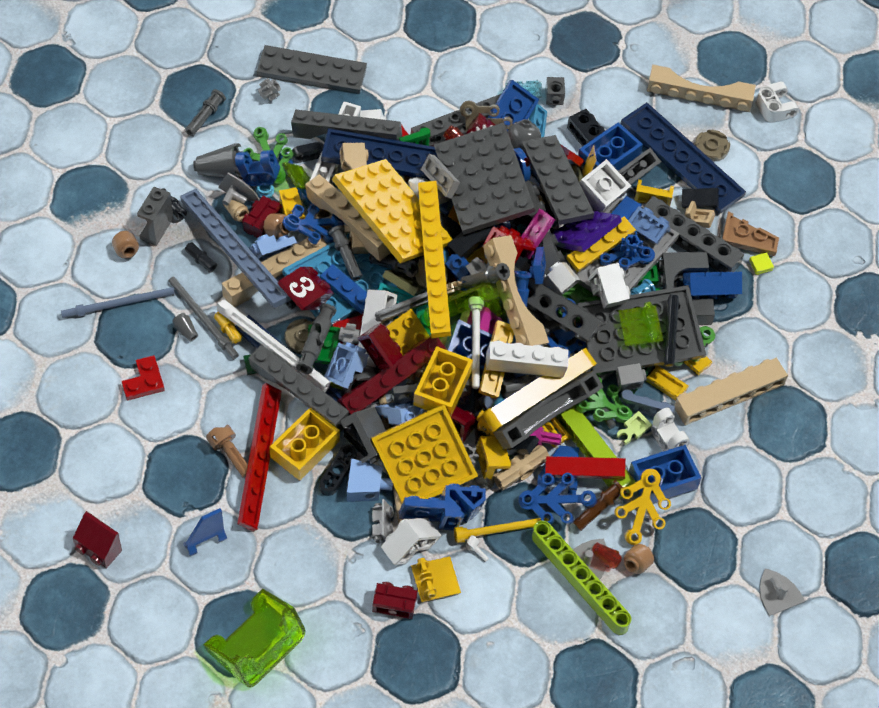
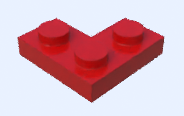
M155 355L136 360L140 376L122 381L127 401L165 391Z

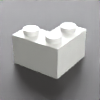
M556 262L549 268L550 273L547 274L548 276L544 275L543 284L558 294L563 295L577 284L580 279L567 263ZM544 297V299L550 305V299L548 297Z
M619 263L599 267L588 277L593 296L600 295L604 309L625 304L630 299V289L625 285V274L623 269L620 268Z
M428 518L404 519L398 524V528L386 537V541L381 548L394 565L406 564L418 550L430 549L442 535Z

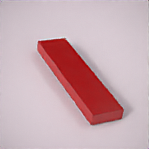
M546 456L545 474L550 473L554 478H562L564 473H571L574 478L625 479L626 458Z

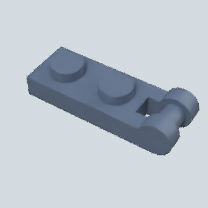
M624 390L620 399L622 404L630 408L631 411L636 413L639 411L641 414L654 417L657 412L664 408H670L672 413L675 409V406L667 402H659L649 397L633 395V392L630 390Z

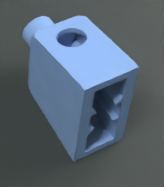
M351 459L347 501H377L380 497V490L392 491L393 483L391 479L382 478L383 467Z

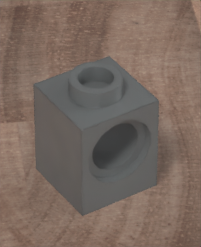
M547 77L545 86L546 105L564 104V77Z

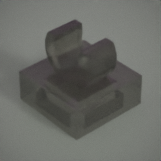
M480 469L477 471L478 477L466 482L467 487L476 485L480 488H485L486 492L494 486L492 479L483 478Z

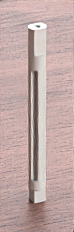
M225 299L217 304L216 310L240 327L257 342L323 392L329 389L331 382L314 368L311 374L299 372L296 369L297 363L301 360L298 356L239 312Z

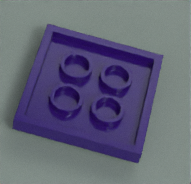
M593 211V218L564 224L560 229L553 231L551 234H555L559 244L556 247L584 252L622 222L621 217L611 213Z

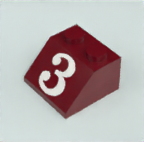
M299 267L277 283L301 310H319L321 304L326 303L334 294L330 290V285L326 281L321 280L318 277V272L312 267Z

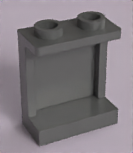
M153 187L137 212L138 217L147 221L146 226L139 235L140 240L155 246L160 242L174 219L170 192Z
M375 407L354 412L342 419L341 423L344 428L355 426L368 452V456L362 458L361 462L373 464L377 461H382L371 437L386 431Z

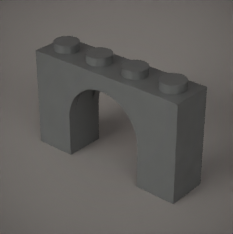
M707 252L663 253L661 260H658V271H661L660 287H663V289L675 288L674 283L683 279V273L708 272ZM692 299L698 324L712 325L715 317L713 299Z

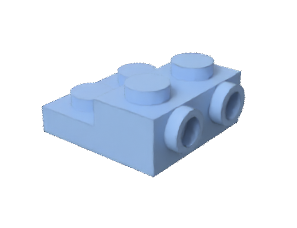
M266 234L258 237V240L254 241L255 243L249 249L258 260H262L288 249L297 242L294 236L288 237V235H285L276 241L274 235L269 237Z
M349 342L346 345L338 343L324 377L348 389L353 381L354 372L362 373L363 368L367 365L369 355L365 354L366 349Z
M413 401L405 404L391 402L375 406L378 415L388 418L389 424L396 425L427 412V410L413 406Z

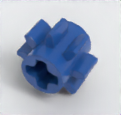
M628 234L626 239H621L620 251H623L626 257L635 258L637 253H642L643 241L639 239L638 235Z

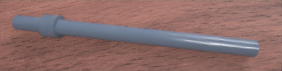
M174 287L85 306L80 304L76 305L75 308L61 310L62 318L75 315L78 317L84 316L85 313L174 295L175 291Z

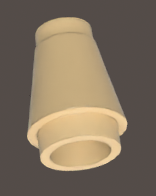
M234 199L231 200L229 205H224L235 221L242 222L246 213L249 214L247 206Z

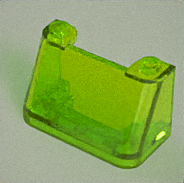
M486 282L448 296L450 317L469 310L468 300L474 296L480 297L484 301V307L495 312L497 317L506 313L498 289L493 283ZM429 305L424 308L423 314L431 332Z
M261 589L252 599L251 608L254 613L226 640L221 635H213L203 644L206 651L243 685L249 688L257 685L303 640L306 632L295 608L265 589Z

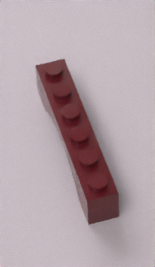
M430 334L403 354L392 367L383 369L336 401L349 411V415L361 411L430 361L436 346L447 349L439 338H432Z

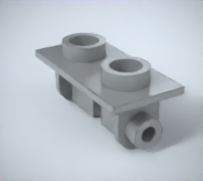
M382 499V504L376 503L372 508V521L374 523L379 522V524L372 525V538L376 543H381L383 539H386L389 534L394 532L391 524V518L394 516L393 508L384 499Z

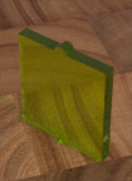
M283 162L282 166L295 187L306 190L305 184L310 181V177L304 168L299 165Z

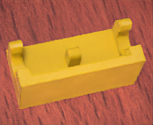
M638 179L634 199L636 202L646 204L654 196L663 200L665 204L671 205L674 186H670L669 190L641 185L642 180Z

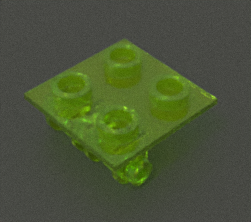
M646 302L644 307L618 310L625 346L663 341L656 305L654 306L651 302Z

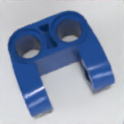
M273 150L262 151L260 153V161H252L248 152H238L235 156L236 166L246 184L261 186L275 183L280 171V165Z

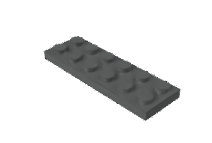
M264 45L257 68V76L360 94L367 63Z
M552 135L522 141V150L527 156L531 169L558 225L593 218L594 212L557 136Z

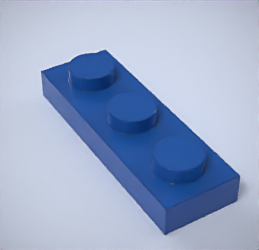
M536 247V252L532 255L533 260H531L532 267H530L531 278H535V284H543L546 269L544 247Z
M332 264L320 275V279L326 281L330 285V289L360 314H363L367 292Z

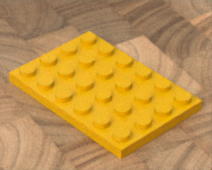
M386 159L334 175L332 181L399 263L424 255L419 198ZM441 226L444 248L453 239Z

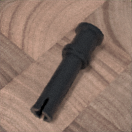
M372 254L369 257L371 264L393 269L397 274H405L411 278L418 273L419 266L414 260L399 263L396 258L386 256L381 261L377 260Z

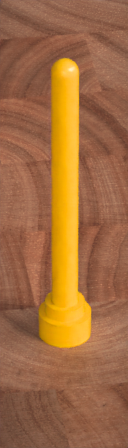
M541 518L474 529L463 528V526L454 527L455 542L463 543L471 535L481 536L534 527L536 522L541 521Z

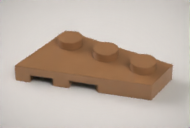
M728 211L722 237L725 242L736 248L758 253L767 252L771 256L776 255L779 237L762 228H755L749 225L748 221L745 219L740 220Z

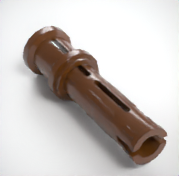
M614 480L613 484L605 492H601L594 507L587 508L573 521L580 531L608 506H613L614 502L621 496L620 490L623 487L617 480Z

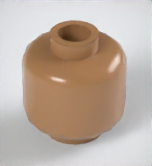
M275 213L268 215L264 221L265 233L268 236L274 235L275 238L288 235L290 231L285 228L282 222L286 215Z
M120 231L112 239V246L119 257L131 258L138 252L139 244L130 231Z
M643 544L634 545L624 555L626 569L636 574L644 573L654 562L651 549Z

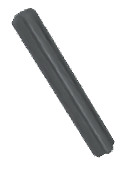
M427 292L377 311L375 313V320L383 322L401 315L411 308L413 310L428 304Z

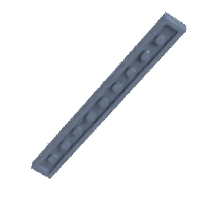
M197 189L180 195L181 202L274 309L291 301L287 293L277 284L278 281Z

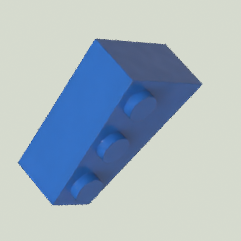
M742 272L683 273V286L689 285L692 299H700V295H707L708 299L718 298V295H725V298H737V294H742Z

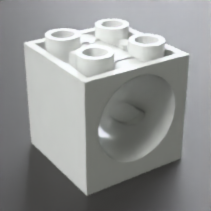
M607 159L579 182L592 210L603 213L617 198L623 197L631 187Z

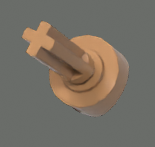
M229 425L213 428L206 435V439L214 450L223 448L241 476L245 477L248 464L232 443L236 434Z

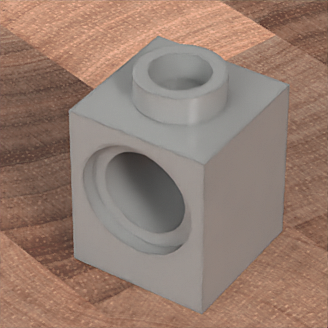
M640 363L617 367L615 375L619 391L643 387L644 381H646V373L644 369H641Z

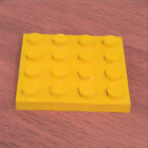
M445 405L437 406L371 437L402 503L404 498L409 496H418L420 499L435 497L442 494L446 485H461L478 477Z

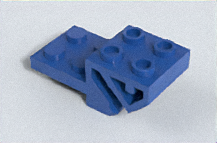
M449 484L445 486L440 498L420 499L418 496L405 497L399 510V519L428 518L430 521L438 522L439 530L454 531V527H459L462 520L467 523L479 513L486 500V489L476 485L460 487L459 484Z

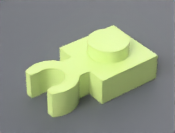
M638 411L624 423L627 429L619 430L617 438L626 435L627 439L624 441V445H628L633 435L637 439L640 438L652 427V424Z

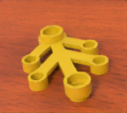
M646 469L642 472L639 481L620 490L622 498L630 499L634 492L643 488L641 496L624 506L616 507L614 510L615 516L622 519L627 516L628 512L638 507L633 526L625 533V540L631 545L639 544L642 540L640 530L646 510L652 519L654 528L663 529L666 524L650 500V494L653 491L660 509L668 510L671 507V501L665 498L659 487L661 481L660 474L654 469ZM650 475L654 477V481L651 483L648 481ZM625 489H628L630 494L625 497L623 492ZM663 500H666L667 506L663 508L661 503ZM622 508L624 510V514L622 516H619L618 510ZM660 519L662 524L660 527H657L656 521ZM634 533L637 534V539L635 541L631 539V536Z

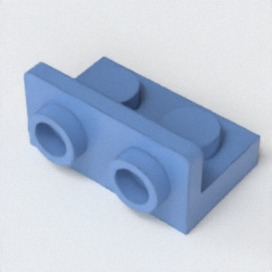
M638 206L628 221L636 229L637 233L658 245L665 233H669L671 230L668 225L669 222L661 216L659 218L654 216V212L649 208L645 207L643 209Z

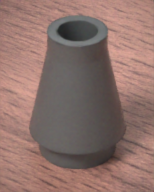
M181 313L172 320L173 327L185 336L189 342L198 337V333L189 315Z

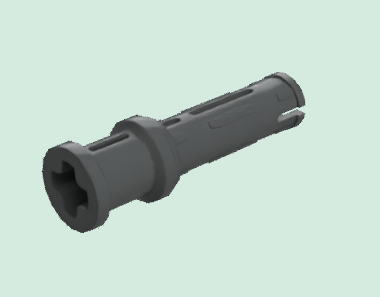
M214 89L209 99L203 102L202 109L185 128V132L188 135L194 136L211 114L216 113L217 107L226 100L225 95L221 91Z
M343 225L336 226L329 231V235L334 239L335 249L341 253L351 280L358 281L363 275L351 251V241L346 237L345 227Z
M505 263L497 264L496 267L489 266L483 272L462 277L460 282L466 281V283H462L461 286L467 289L486 282L493 284L498 280L504 281L509 278L510 270Z

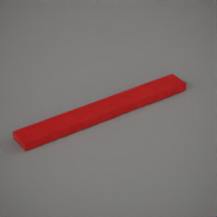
M268 383L262 385L237 523L253 532L258 530L270 462V446L273 444L282 390Z

